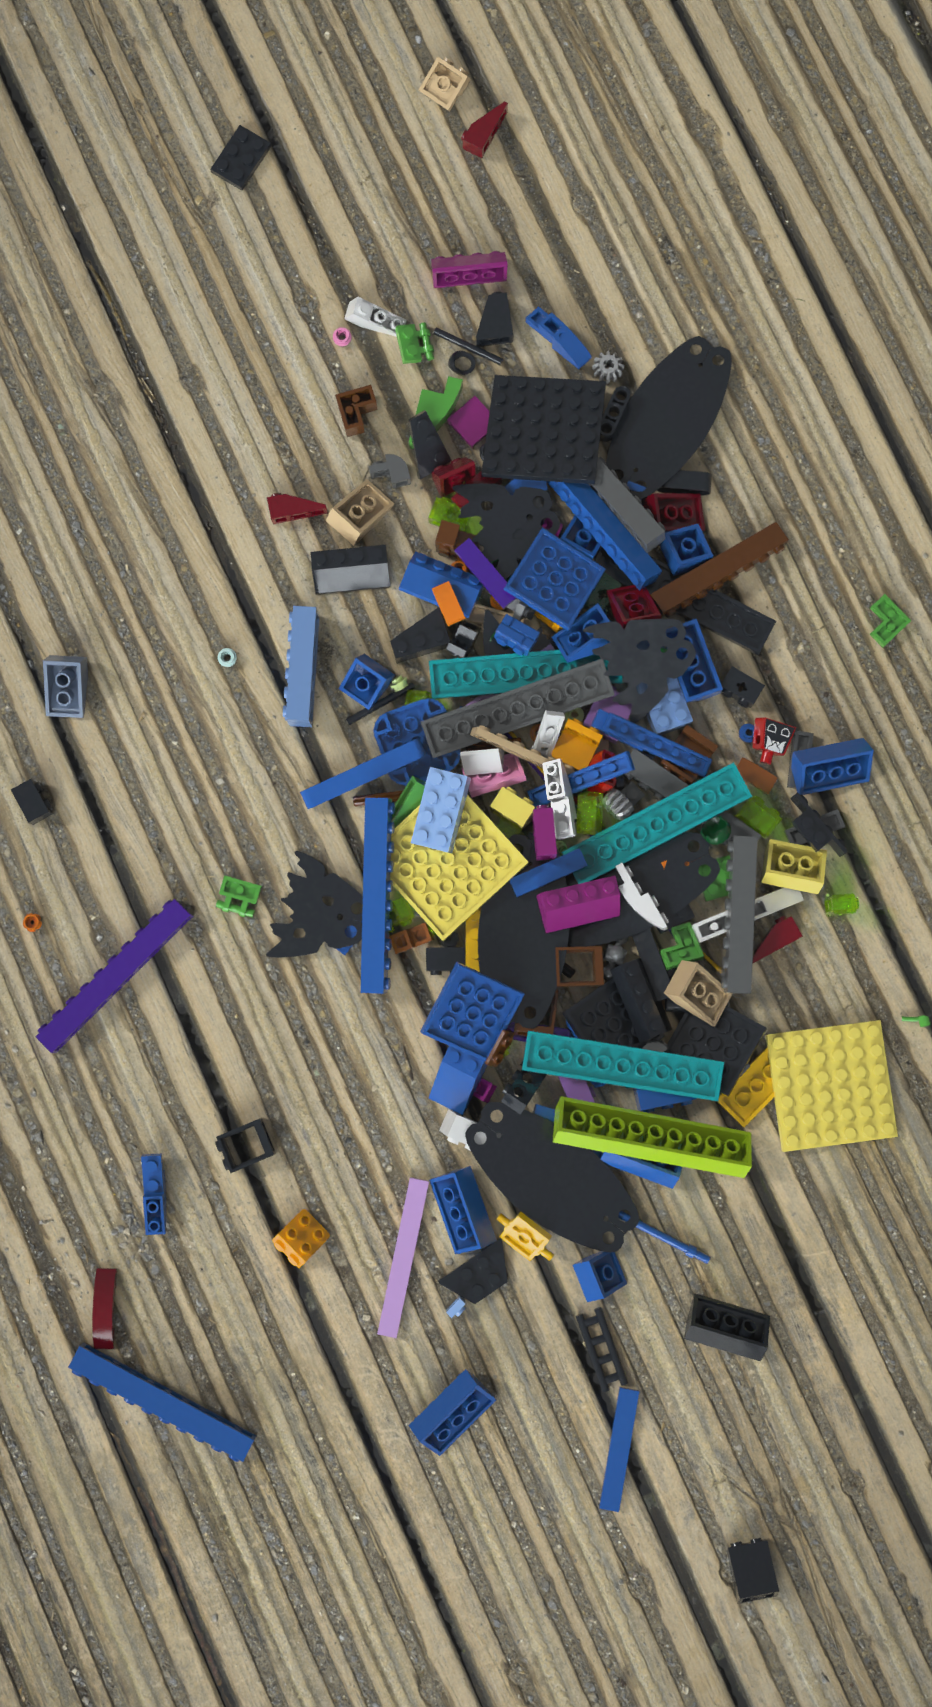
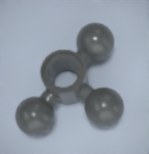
M629 937L615 941V946L608 944L603 960L608 961L609 964L603 967V979L608 981L613 978L610 970L615 967V964H623L627 950L621 946L628 941Z

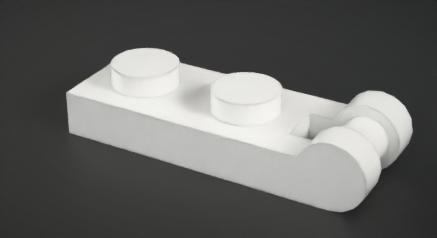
M545 710L534 745L531 747V749L541 752V756L545 758L551 757L552 751L555 748L565 719L563 712Z

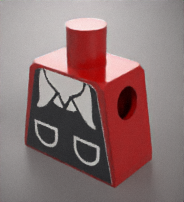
M766 717L756 718L752 747L762 752L760 762L771 765L773 755L784 756L796 727Z

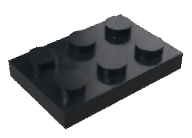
M239 125L211 167V173L242 191L272 147L271 143Z

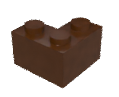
M372 385L336 394L335 397L346 436L351 437L365 433L361 415L378 410Z
M441 520L435 540L436 552L440 556L447 558L452 556L456 557L458 561H462L454 552L455 549L468 538L472 540L476 535L460 531V525Z

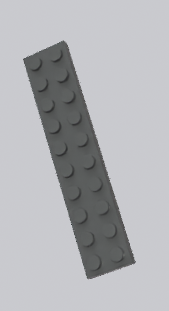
M603 659L421 721L432 757L435 758L481 742L482 740L470 735L474 727L482 725L489 728L490 732L495 735L497 733L504 734L542 721L545 710L565 713L614 696L609 676H604L607 670Z

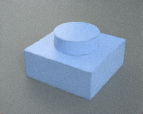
M459 1296L446 1309V1313L451 1318L454 1315L458 1317L465 1310L464 1305L466 1301Z

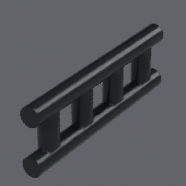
M597 1307L594 1309L595 1316L585 1319L582 1313L576 1315V1319L602 1392H607L610 1390L609 1383L619 1380L621 1386L628 1384V1380L602 1307ZM599 1323L602 1335L591 1338L588 1326ZM606 1342L609 1353L598 1357L595 1345ZM612 1361L616 1372L605 1376L601 1365Z

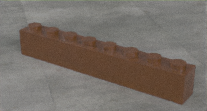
M774 522L653 592L650 596L661 614V619L665 616L667 618L673 616L677 609L681 607L685 609L692 604L694 599L698 598L700 600L704 598L708 591L719 589L724 585L725 581H733L739 576V573L743 571L746 573L753 569L756 563H764L770 558V555L774 553L777 555L785 550V545L789 539L778 523Z

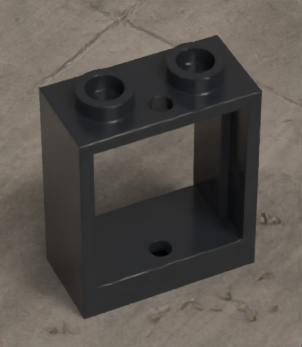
M262 1118L216 1137L217 1141H215L217 1150L222 1152L225 1158L222 1160L226 1171L229 1170L230 1173L276 1154ZM254 1126L265 1153L236 1165L225 1138Z

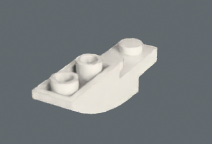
M562 759L543 763L547 800L551 801V808L553 807L555 837L561 840L576 836L574 819H577L576 809Z
M623 863L615 866L624 881V884L618 888L630 906L649 923L664 931L668 929L666 924L669 921L664 912L660 914L656 908L659 904L655 896L650 897L649 893L641 896L640 894L643 891L638 882L633 883L631 877L634 875L629 866L624 867Z

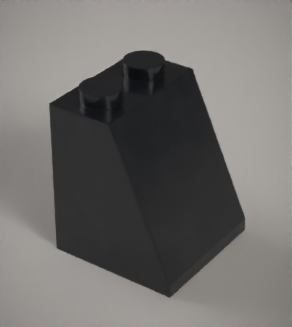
M756 1538L750 1540L749 1544L743 1545L742 1542L731 1543V1547L727 1549L737 1604L776 1597L779 1593V1587L768 1541Z

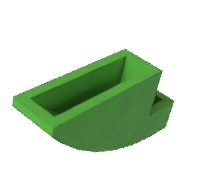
M448 376L444 394L422 389L416 415L425 410L436 431H438L447 421L459 400L463 388V379ZM410 435L409 448L414 449Z
M413 775L395 804V812L392 814L394 829L421 804L426 782Z

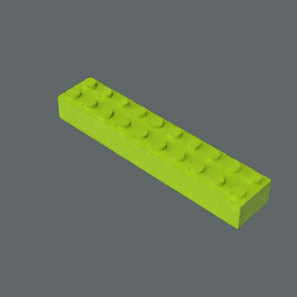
M562 1096L555 1108L554 1143L745 1178L752 1167L751 1132Z

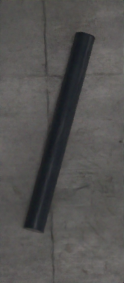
M437 327L434 330V335L498 365H501L503 362V358Z
M411 682L404 689L393 692L378 700L370 710L364 708L346 718L348 724L351 725L414 690V684Z

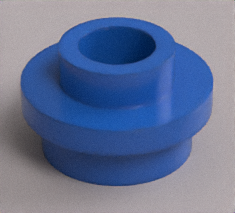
M744 724L739 730V737L743 742H753L754 725ZM746 730H750L752 732V735L747 736L745 733Z

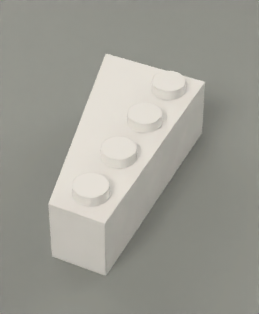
M448 1109L439 1131L448 1137V1141L456 1145L459 1142L466 1144L465 1148L470 1150L465 1132L472 1124L477 1122L466 1116H459L454 1111ZM478 1132L475 1134L474 1140L477 1144L481 1145L486 1142L487 1137L485 1133ZM496 1133L497 1137L501 1138L502 1134Z

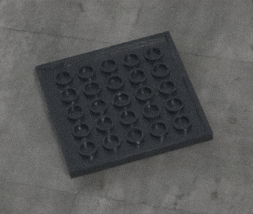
M494 375L481 472L482 477L595 484L606 381Z

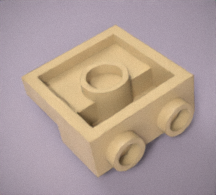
M437 57L419 91L450 112L459 95L462 96L471 79L467 76L469 73L463 68L459 67L458 70L454 68V63L448 58L444 57L442 60Z

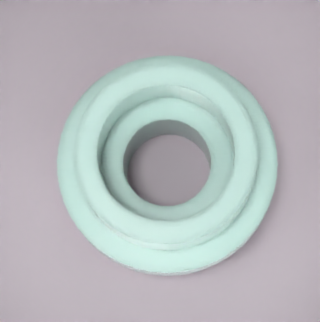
M224 648L219 652L218 661L222 666L231 667L236 663L237 655L234 650ZM226 655L231 656V659L229 661L224 660V657Z

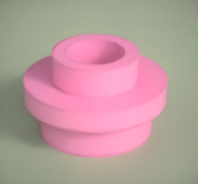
M340 327L334 331L333 340L336 345L346 346L350 343L352 337L348 329ZM343 335L346 338L344 340H340L339 337Z

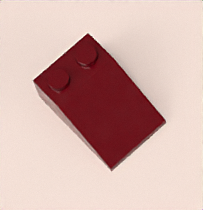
M467 457L462 459L456 458L451 461V464L447 466L441 465L434 469L432 479L441 498L456 492L452 489L453 486L466 484L475 476V463Z
M653 493L642 499V506L645 510L649 509L652 512L657 523L661 522L666 529L665 533L699 524L702 532L705 531L701 494Z
M635 585L607 590L615 621L620 623L623 629L626 628L630 620L661 619V614L646 587L640 591Z

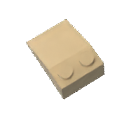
M366 479L331 509L326 521L354 546L394 506V503Z
M682 960L664 992L677 1005L714 1027L733 994L724 993L721 983L700 964Z

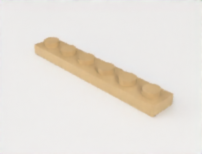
M480 725L471 730V736L543 768V763L556 760L549 756L547 758L541 756V752L535 749H525V745L520 742L514 741L512 743L507 740L508 737L499 733L495 735L485 726ZM564 764L567 775L576 772L574 767Z

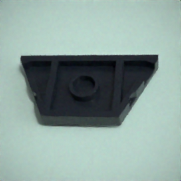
M499 1238L496 1242L490 1244L439 1279V1284L473 1304L478 1303L503 1286L508 1281L502 1239Z

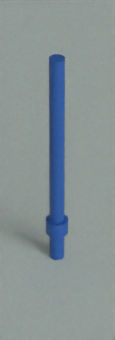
M622 1211L619 1212V1219L625 1222L630 1219V1215ZM639 1220L636 1228L685 1252L686 1256L690 1258L695 1257L708 1264L710 1256L698 1251L697 1247L691 1244L687 1245Z

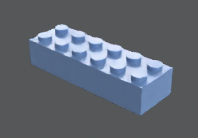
M293 606V612L289 613V623H291L292 630L288 631L290 649H287V661H289V668H286L285 671L288 687L284 688V698H286L287 706H283V717H285V721L288 722L289 726L312 727L320 618L316 607Z
M644 640L636 646L640 650H647L650 644L647 640ZM667 678L669 691L646 714L652 732L658 735H664L681 729L686 725H691L693 722L677 678ZM643 682L636 686L638 694L644 693L648 688V685Z

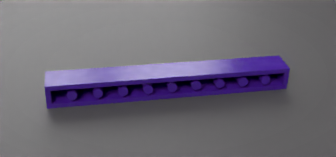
M168 900L163 905V910L159 914H154L149 919L150 923L145 928L141 927L135 933L136 937L131 942L127 941L121 947L122 951L118 955L114 954L107 961L108 965L104 969L100 968L93 975L95 978L90 983L86 982L79 989L81 992L76 997L72 996L66 1001L65 1004L67 1006L62 1011L59 1009L52 1015L51 1018L53 1020L49 1024L45 1023L38 1029L39 1033L35 1037L50 1053H57L193 917L178 900Z

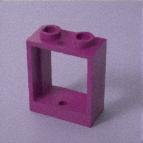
M548 805L536 806L537 809H533L532 813L536 861L554 860L557 856L553 807L548 808Z

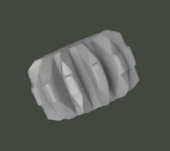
M609 350L606 355L601 352L599 358L596 357L594 359L595 364L592 365V370L595 371V377L600 376L599 381L605 379L606 383L609 384L610 379L616 382L617 377L622 376L624 364H621L622 357L616 358V352L613 355H610Z
M617 789L607 792L601 800L607 812L618 821L628 818L634 810L628 798Z

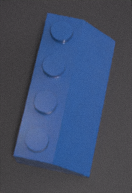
M415 552L407 566L398 590L439 606L432 588L449 581L464 616L469 618L481 596L483 585L475 575L428 557L425 554Z
M694 619L682 623L686 630L684 640L690 641L696 651L695 659L682 676L677 677L686 703L716 696L722 692L723 688L698 621ZM676 627L666 629L667 637L675 638L678 635ZM683 647L679 648L676 651L677 658L682 660L687 658L688 650Z
M864 738L794 751L791 769L797 792L800 795H806L869 782L874 750Z
M602 1152L600 1160L607 1165L671 1189L678 1182L682 1171V1166Z
M471 1166L460 1168L429 1180L455 1254L481 1249L497 1241Z
M465 1369L408 1426L420 1443L440 1456L496 1401V1398L473 1374Z

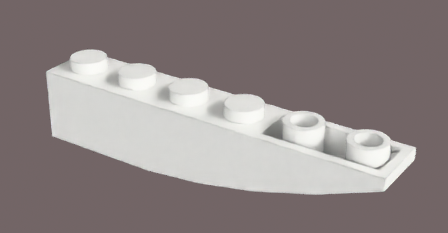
M782 888L755 899L754 921L804 901L799 890ZM728 910L691 925L699 943L727 932L724 929V919L728 917Z

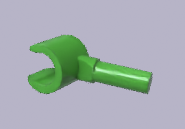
M925 1015L918 1017L902 1016V1021H919L920 1027L930 1025L929 1017Z

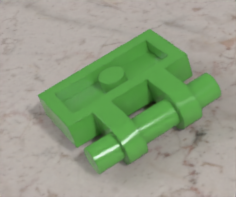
M425 322L419 324L420 331H416L415 324L396 326L395 331L403 364L419 363L422 361L421 355H426L427 361L434 359V347L431 345L429 338L431 334ZM418 339L423 340V347H419Z
M224 875L219 894L226 896L225 902L217 900L216 907L223 909L222 911L238 913L242 917H253L255 910L249 909L248 905L249 903L257 905L262 886ZM232 899L242 900V905L232 904Z

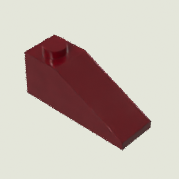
M504 101L473 122L469 129L463 132L461 140L463 141L464 150L483 158L508 113L507 102Z
M274 493L271 497H267L273 525L328 514L326 504L281 493Z
M784 915L774 920L776 924L771 926L753 952L752 964L803 937L792 916L786 918Z

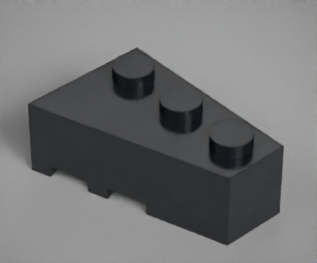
M440 607L390 641L396 663L447 649L450 639Z

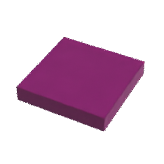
M473 396L451 415L447 422L473 448L487 435L490 411L476 396Z

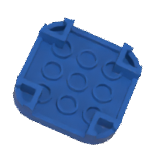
M428 698L413 702L382 714L375 722L373 729L374 737L381 755L416 738H420L427 753L426 756L388 773L389 777L397 784L406 786L412 775L425 780L428 777L430 767L451 771L459 763L460 749L433 758L423 731L421 721L447 713L444 705L438 700Z

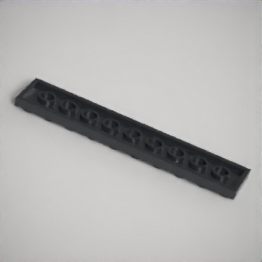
M602 547L595 562L606 569L603 576L624 587L634 585ZM651 557L662 572L656 582L646 588L651 595L653 592L685 574L673 576L669 565ZM713 589L708 591L704 598L700 600L698 598L694 599L692 604L685 609L681 607L676 610V613L690 621L697 619L700 626L756 655L760 654L776 623V620Z

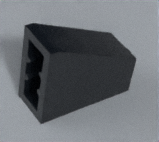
M494 292L488 295L476 335V346L478 347L513 342V329L507 292Z

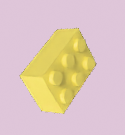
M770 839L764 853L761 883L819 894L824 884L827 850L820 849L815 852L809 846Z

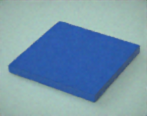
M542 527L503 590L568 631L606 569Z
M456 962L420 1032L423 1035L486 1061L502 1030L507 1029L525 993Z

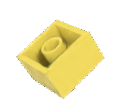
M502 787L490 805V812L522 831L532 816L533 809H535L533 802L526 797L521 799L516 795L517 792L510 787L506 789Z

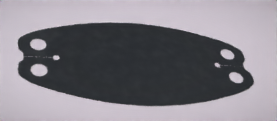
M700 336L691 338L661 361L631 397L613 435L606 464L609 470L615 471L619 469L623 471L624 477L619 480L621 483L627 484L628 481L633 483L644 481L647 487L644 491L636 492L630 490L633 496L636 495L639 499H643L663 486L686 464L707 436L718 415L726 393L732 365L730 350L721 346L713 347L709 345L708 340ZM692 345H700L702 348L701 353L693 355L690 352ZM716 355L723 356L724 363L718 366L713 364V357Z
M691 832L682 833L623 864L624 867L629 866L634 875L631 877L633 883L638 882L643 893L640 895L642 896L646 893H649L650 897L654 895L659 904L656 908L660 914L664 912L667 919L686 907L704 892L720 872L719 863L709 854L710 844L701 834ZM695 840L699 842L700 849L697 852L688 850L687 846L690 841ZM667 860L665 868H663L661 862ZM686 861L690 862L689 866H685L684 863ZM703 864L708 865L711 869L710 874L705 877L701 876L698 872L699 867ZM616 868L594 879L598 880L616 876L618 887L624 884ZM573 873L565 876L567 887L578 884ZM620 892V916L569 928L567 947H587L617 941L643 932L654 925L641 917Z
M514 834L509 838L513 845L521 844L524 851L522 855L532 862L531 866L526 865L515 876L551 861H536L535 842L532 840L531 844V840L525 835ZM558 849L556 858L560 857ZM565 877L519 897H516L508 881L481 907L478 928L480 972L525 993L516 1010L517 1015L515 1012L509 1025L516 1022L524 1028H535L544 1018L556 992L555 947H567L569 928L550 933L545 932L537 895L542 892L567 887ZM559 950L560 977L567 950ZM529 1006L534 1007L536 1010V1016L532 1019H528L524 1015L525 1008Z
M501 1102L487 1103L481 1111V1119L478 1123L472 1124L467 1129L465 1137L473 1156L501 1193L529 1218L565 1239L603 1252L618 1251L624 1243L623 1236L626 1232L633 1230L637 1226L639 1215L631 1197L608 1166L591 1149L554 1143L553 1122L527 1110H523L519 1114ZM494 1110H499L503 1114L502 1120L498 1123L491 1120V1113ZM476 1133H485L487 1138L484 1144L479 1145L475 1142L474 1136ZM496 1133H501V1138H498ZM623 1209L628 1210L631 1215L627 1222L620 1221L618 1217L619 1212ZM608 1216L609 1221H604V1217ZM605 1232H612L615 1239L613 1243L606 1244L603 1242L602 1237Z

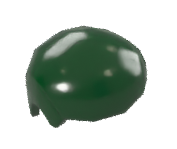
M717 816L706 822L700 833L708 843L718 845L726 841L731 835V825L722 816Z

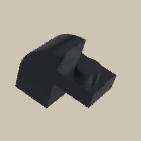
M464 620L459 625L455 637L449 642L447 650L456 657H468L481 628Z

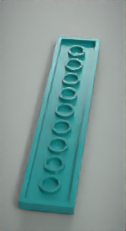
M560 650L530 652L528 656L514 653L429 661L432 699L502 694L600 660L601 658L599 655L594 654L567 663ZM603 660L606 670H608L607 665L609 661ZM622 675L609 676L611 684H622Z
M733 762L563 851L562 854L565 855L580 848L588 866L574 872L573 875L578 884L589 882L615 869V866L621 863L624 864L751 798L752 795Z
M529 1030L527 1032L522 1070L712 1101L719 1100L724 1067L723 1061Z

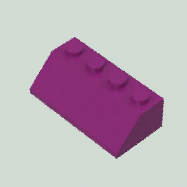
M493 251L489 254L474 253L467 256L458 254L453 257L445 258L444 256H438L435 259H431L433 288L507 281L508 264L505 252Z
M616 876L546 891L537 895L546 933L620 916V892Z

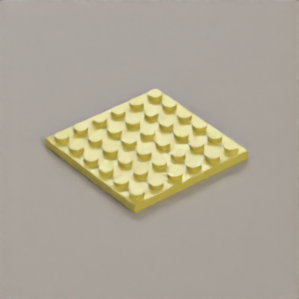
M468 794L452 853L411 843L420 805L391 834V841L394 842V852L391 853V861H393L394 867L393 872H390V880L393 881V886L442 941L446 940L529 863Z
M881 1020L765 1035L782 1152L898 1137Z

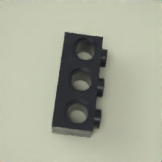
M517 1069L511 1078L514 1080L512 1085L508 1083L502 1091L505 1095L501 1102L521 1114L547 1074Z

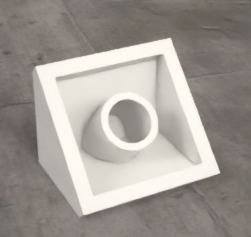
M502 749L460 752L465 776L503 772L504 750Z

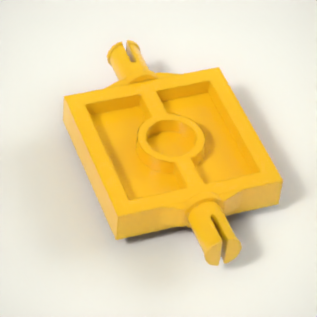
M522 1212L511 1220L502 1213L499 1214L496 1220L505 1226L499 1236L503 1241L529 1261L539 1254L548 1259V1261L553 1258L554 1254L545 1248L552 1237L551 1234Z

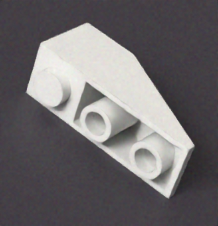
M356 297L349 302L344 318L359 327L396 336V326L405 325L407 321L360 297Z

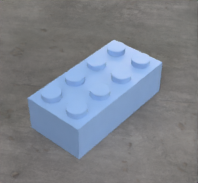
M430 767L411 839L412 844L448 853L453 852L471 781L470 777Z

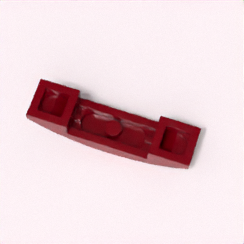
M117 1268L96 1269L92 1311L94 1349H114V1292L116 1289Z

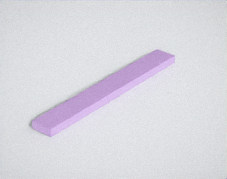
M412 1177L409 1180L377 1333L379 1335L397 1338L429 1181Z

